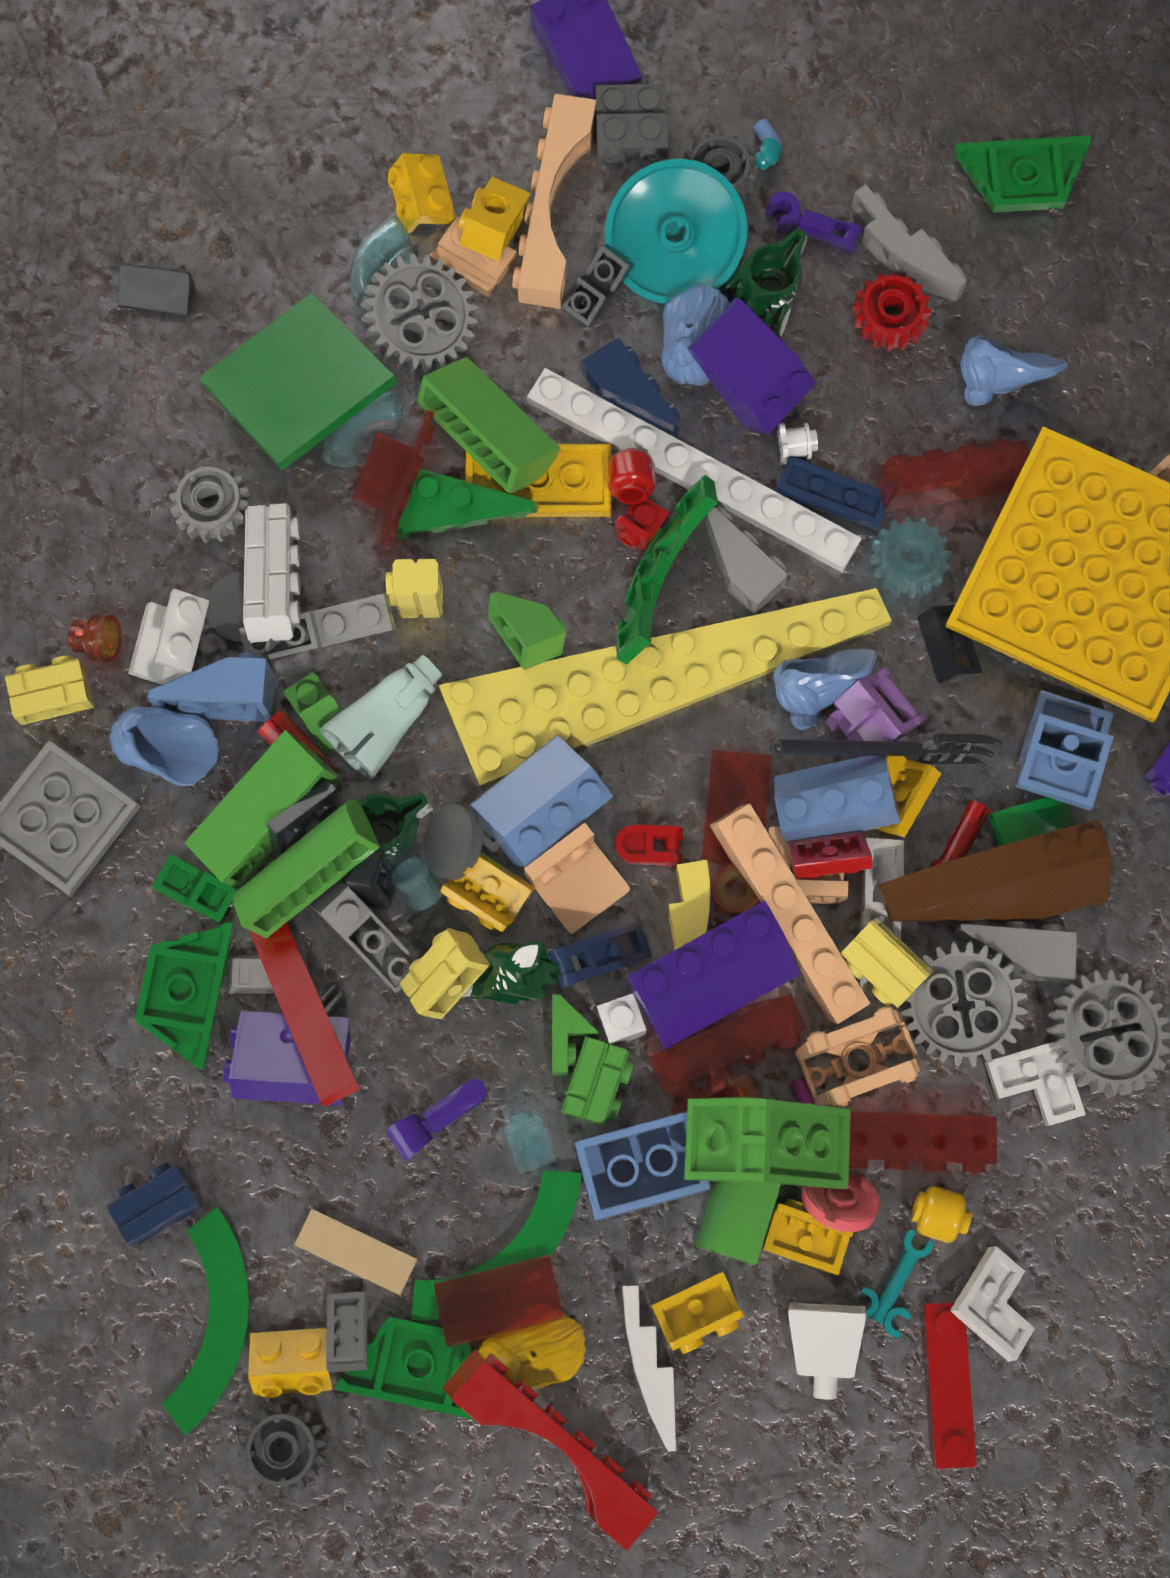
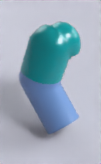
M765 118L757 122L753 127L754 132L762 143L760 151L754 154L756 156V166L760 170H767L770 165L774 166L778 162L783 148L781 139L768 119Z

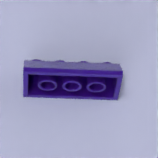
M763 901L628 975L627 984L661 1045L666 1050L800 975L784 932L766 901Z

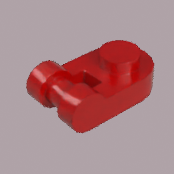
M662 825L626 826L620 830L616 837V853L622 861L632 865L677 867L678 864H683V854L679 853V841L683 840V828ZM653 839L664 841V852L653 851Z

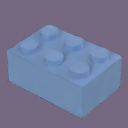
M687 1112L574 1142L595 1222L710 1190L708 1181L684 1179Z

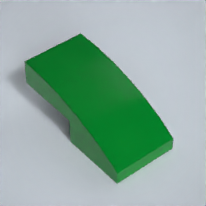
M1049 797L989 815L999 846L1077 825L1070 805Z
M172 854L168 857L151 887L220 923L232 902L233 894L238 890L233 886L222 883L213 875L193 867Z

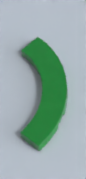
M707 475L702 476L673 508L677 511V514L665 531L661 528L658 529L630 582L624 599V604L628 608L624 621H619L616 640L617 659L626 665L652 643L651 627L654 608L666 574L689 535L718 504L715 481Z
M543 1170L537 1200L529 1218L513 1241L488 1262L476 1269L449 1278L415 1280L411 1320L434 1321L471 1314L494 1305L526 1284L548 1261L566 1233L578 1200L582 1173Z
M218 1206L186 1231L198 1251L207 1278L209 1315L205 1337L200 1352L187 1376L176 1390L161 1403L185 1436L206 1418L223 1396L234 1372H236L239 1366L250 1323V1281L242 1249L230 1222Z

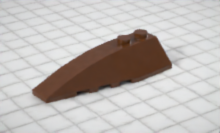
M1098 819L939 864L878 885L890 922L973 921L975 919H993V921L1027 919L1028 921H1039L1107 902L1110 894L1112 853Z

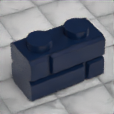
M164 1163L147 1174L150 1179L149 1181L137 1188L134 1183H131L113 1194L115 1201L108 1204L107 1209L129 1247L136 1248L204 1207L182 1166L174 1165L170 1167L169 1163Z

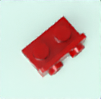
M863 831L787 841L789 869L796 879H815L822 875L851 874L860 870L873 869L872 854Z

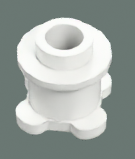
M785 423L778 424L777 440L781 465H786L789 456H806V459L809 460L812 458V452L818 451L816 429L810 430L808 423H804L803 427L789 429L785 428Z

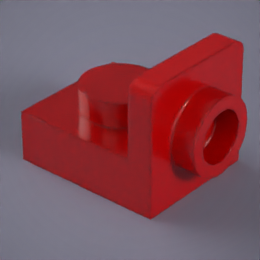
M646 498L639 504L631 505L624 516L620 515L615 521V533L618 534V539L629 548L635 549L638 547L645 552L658 529H662L670 518V512Z

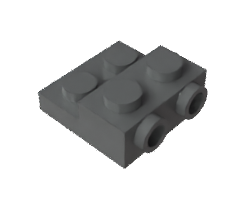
M666 84L596 85L597 159H605L606 162L610 163L623 162L626 158H640L644 162H656L661 157H667L668 119Z

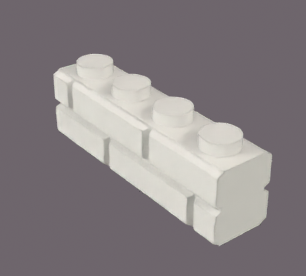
M287 503L270 504L269 507L265 505L248 506L246 509L243 622L247 638L251 643L269 641V639L274 641L290 640L293 637V624L300 623L299 602L294 601V595H300L299 573H294V567H300L301 564L299 546L294 545V540H300L301 538L299 518H292L290 506Z

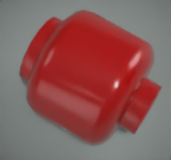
M627 448L614 454L608 463V489L611 495L622 503L630 505L639 504L648 498L655 489V463L652 457L636 448Z

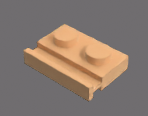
M457 216L439 241L434 253L431 252L429 255L430 263L435 265L440 259H443L442 270L447 272L452 267H455L456 271L453 277L458 280L466 278L465 284L489 298L494 287L500 283L517 259V251L507 247L500 260L496 261L459 245L463 230L458 228L460 217Z

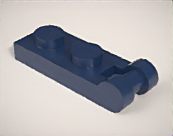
M640 921L549 951L552 963H557L561 974L558 977L561 989L652 957ZM574 955L577 956V959L581 967V969L577 971L575 970L571 959V956Z

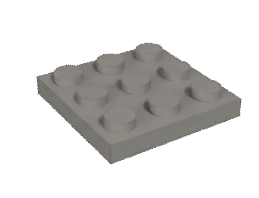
M49 740L0 802V846L72 897L141 806Z

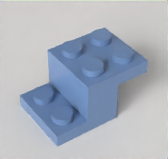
M1041 690L1035 703L1018 763L1023 765L1016 787L1090 811L1095 803L1114 737L1107 734L1113 713Z

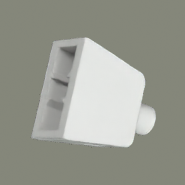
M790 1302L789 1322L796 1371L798 1375L814 1376L813 1397L825 1400L836 1399L838 1378H854L866 1320V1306Z

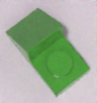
M312 672L284 690L283 693L325 755L334 748L321 735L320 728L340 713L341 709L333 696L328 693L316 673Z
M552 994L553 1076H568V1066H576V1043H568V1038L599 1037V1032L560 994Z

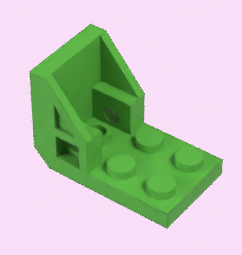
M761 1098L688 1099L684 1179L848 1189L851 1109Z

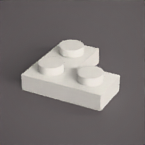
M1051 1043L993 1059L990 1063L985 1062L996 1100L1034 1090L1046 1127L1086 1115L1073 1075L1068 1077L1064 1075L1069 1064L1067 1062L1056 1064L1055 1060L1062 1052L1060 1049H1051L1049 1047Z
M995 1246L989 1247L950 1311L1007 1361H1017L1035 1328L1010 1307L1007 1301L1025 1271Z

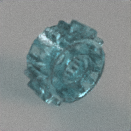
M906 517L905 522L901 524L893 520L890 524V531L884 528L880 530L878 534L880 541L874 540L871 550L875 554L871 555L869 564L877 565L873 577L882 579L884 582L882 588L884 590L890 587L895 590V596L899 597L901 593L909 594L910 599H914L916 593L920 591L925 596L929 595L932 589L931 584L936 587L942 584L943 578L941 575H947L950 566L944 562L950 560L952 551L944 549L948 539L947 537L940 538L937 533L939 527H929L926 525L925 519H921L920 522H912L911 517ZM911 552L918 557L919 562L914 564L908 563L901 554Z

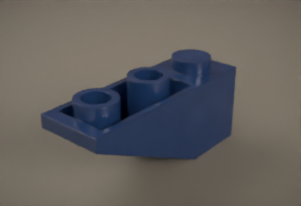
M616 338L582 360V375L597 396L675 438L679 435L681 417L673 403H666L659 394L661 391L657 381L651 374L645 375L639 367L640 360L631 346L625 347L621 340Z

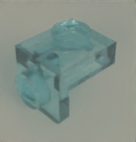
M527 1111L508 1118L510 1125L503 1127L519 1175L556 1162L540 1114L532 1117L531 1111Z

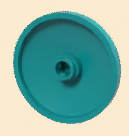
M668 159L655 162L632 175L614 197L605 225V243L635 264L624 283L637 295L660 305H666L672 298L698 284H705L718 290L723 289L734 277L744 259L749 234L746 210L733 185L714 168L689 159Z

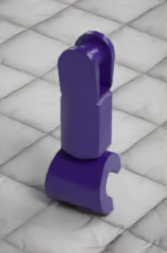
M778 192L771 197L765 215L773 217L779 213L785 214L780 218L776 234L789 233L796 226L803 230L808 237L825 242L843 252L854 253L856 251V238L861 236L863 232L859 225L834 219L806 208L804 213H801L799 200L790 192ZM833 230L843 233L842 237L832 234Z
M471 1079L453 1091L452 1094H448L421 1113L422 1120L417 1114H413L390 1126L386 1130V1134L405 1162L433 1139L430 1132L437 1135L461 1118L464 1113L469 1112L482 1103L486 1097V1086L481 1080Z

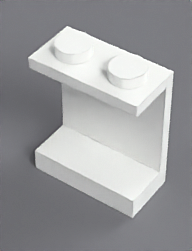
M172 589L167 607L153 602L147 603L128 674L163 685L191 673L209 600Z

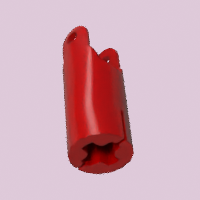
M283 709L279 710L271 717V720L269 719L258 729L257 732L270 746L285 730L315 752L337 774L331 761Z

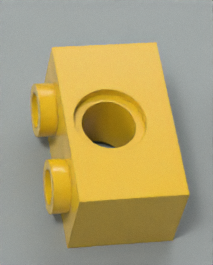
M491 176L484 189L481 187L477 189L472 200V208L466 207L462 213L458 228L463 230L459 245L499 261L524 220L531 193Z

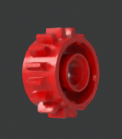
M893 272L891 276L885 277L880 273L876 281H865L864 291L858 290L855 297L857 303L852 308V315L857 316L853 326L854 328H861V339L871 341L873 348L878 346L885 347L888 352H891V349L895 347L905 350L909 341L916 344L919 341L920 333L927 331L929 325L927 320L930 319L932 309L927 307L930 296L923 295L921 291L923 285L921 283L916 285L911 281V276L909 275L906 277L897 276V272ZM893 308L899 312V315H889L884 309Z

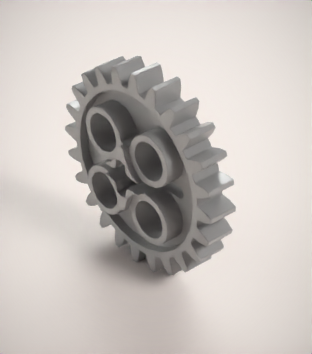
M411 253L407 259V264L398 256L393 262L394 268L386 262L381 268L382 274L376 272L371 278L375 285H368L364 290L371 298H366L361 303V307L370 310V312L362 316L361 321L372 324L365 332V336L376 335L378 338L372 348L377 349L384 346L386 351L383 359L386 360L392 355L396 356L395 367L397 368L404 361H407L410 372H414L419 363H421L424 373H428L432 368V362L437 369H440L446 365L445 359L450 363L458 359L456 352L463 354L468 348L464 341L470 342L475 336L467 328H473L478 323V320L469 316L478 308L477 305L467 304V300L474 293L473 291H462L461 289L466 282V278L455 281L453 276L456 268L452 267L445 272L442 270L443 259H440L433 266L430 264V256L428 254L418 263L415 254ZM421 284H428L433 287L436 296L433 298L426 296L422 291ZM389 296L399 297L403 302L404 308H394L389 302ZM443 301L448 303L447 307L432 309L424 318L422 315H416L395 326L391 324V320L406 318L415 309L417 312H422ZM437 317L444 318L449 324V331L439 329L435 319ZM403 329L415 332L418 342H408L403 335Z
M956 940L952 941L951 952L948 953L945 952L941 945H937V958L935 959L929 954L924 953L922 956L923 960L933 972L906 1000V1002L911 1003V1006L901 1011L903 1016H913V1020L906 1025V1030L918 1029L919 1033L914 1039V1043L919 1044L926 1040L929 1043L926 1050L927 1055H930L936 1049L940 1050L941 1063L945 1062L949 1054L953 1055L956 1067L960 1066L963 1057H968L971 1065L975 1067L977 1055L981 1054L990 1063L992 1062V1049H996L1004 1055L1006 1050L1002 1043L1005 1039L1011 1043H1016L1017 1041L1011 1029H1024V1023L1017 1019L1016 1015L1028 1014L1027 1007L1017 1004V1001L1027 998V992L1015 990V987L1023 982L1022 976L1010 978L1009 974L1014 969L1013 962L1002 967L999 964L1002 959V952H998L990 958L987 956L988 945L984 944L979 952H975L972 940L968 941L965 950L959 949ZM956 970L963 972L967 1000L975 1002L969 1008V1017L973 1031L971 1037H967L965 1034L961 1006H954V1003H957L959 999V989L955 975ZM977 972H983L991 978L992 983L987 990L977 991L970 986V976ZM937 978H945L951 982L953 990L944 997L935 995L930 987L931 982ZM984 1010L991 1011L997 1016L998 1022L993 1028L984 1029L976 1023L975 1018L977 1014ZM951 1016L958 1021L959 1028L953 1034H944L938 1029L937 1021L941 1017Z
M1097 970L1087 974V978L1083 975L1074 979V985L1070 984L1062 989L1065 996L1055 998L1053 1001L1061 1010H1055L1048 1015L1057 1022V1025L1048 1028L1047 1032L1057 1035L1058 1041L1051 1043L1049 1047L1051 1049H1060L1062 1052L1055 1060L1056 1064L1063 1062L1069 1064L1064 1075L1068 1077L1077 1073L1079 1075L1077 1080L1078 1087L1085 1086L1091 1082V1094L1102 1092L1104 1089L1106 1097L1117 1095L1118 1092L1121 1096L1131 1094L1132 1089L1138 1091L1146 1088L1145 1081L1150 1082L1157 1079L1154 1070H1159L1166 1066L1159 1056L1170 1054V1049L1162 1045L1163 1040L1170 1038V1033L1162 1031L1161 1028L1162 1025L1169 1022V1018L1158 1017L1157 1015L1163 1004H1151L1150 999L1154 992L1150 990L1142 994L1140 992L1141 980L1128 985L1127 973L1118 975L1115 978L1113 970H1108L1102 973V975ZM1118 1003L1121 1004L1125 1010V1018H1123L1118 1012ZM1083 1010L1090 1015L1091 1026L1084 1021ZM1133 1024L1139 1026L1138 1031L1125 1032L1117 1036H1106L1088 1042L1080 1041V1036L1095 1034L1102 1030L1110 1031ZM1128 1041H1131L1136 1048L1135 1056L1129 1051ZM1094 1048H1096L1102 1056L1101 1064L1098 1063L1093 1056Z

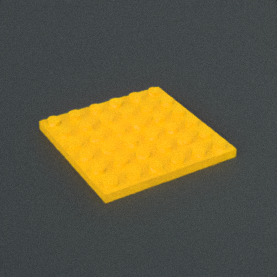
M1043 426L945 627L1153 723L1170 691V483Z

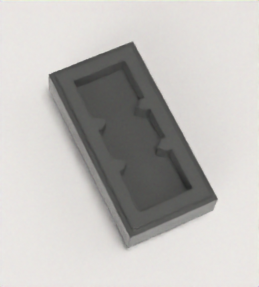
M367 1291L327 1294L326 1367L328 1373L368 1369Z

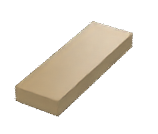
M311 1209L294 1244L402 1296L418 1261L417 1258L314 1209Z

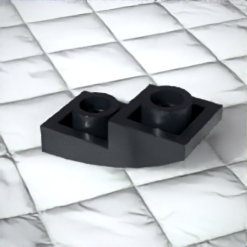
M608 244L601 245L585 274L577 277L561 307L586 326H592L613 299L635 264Z

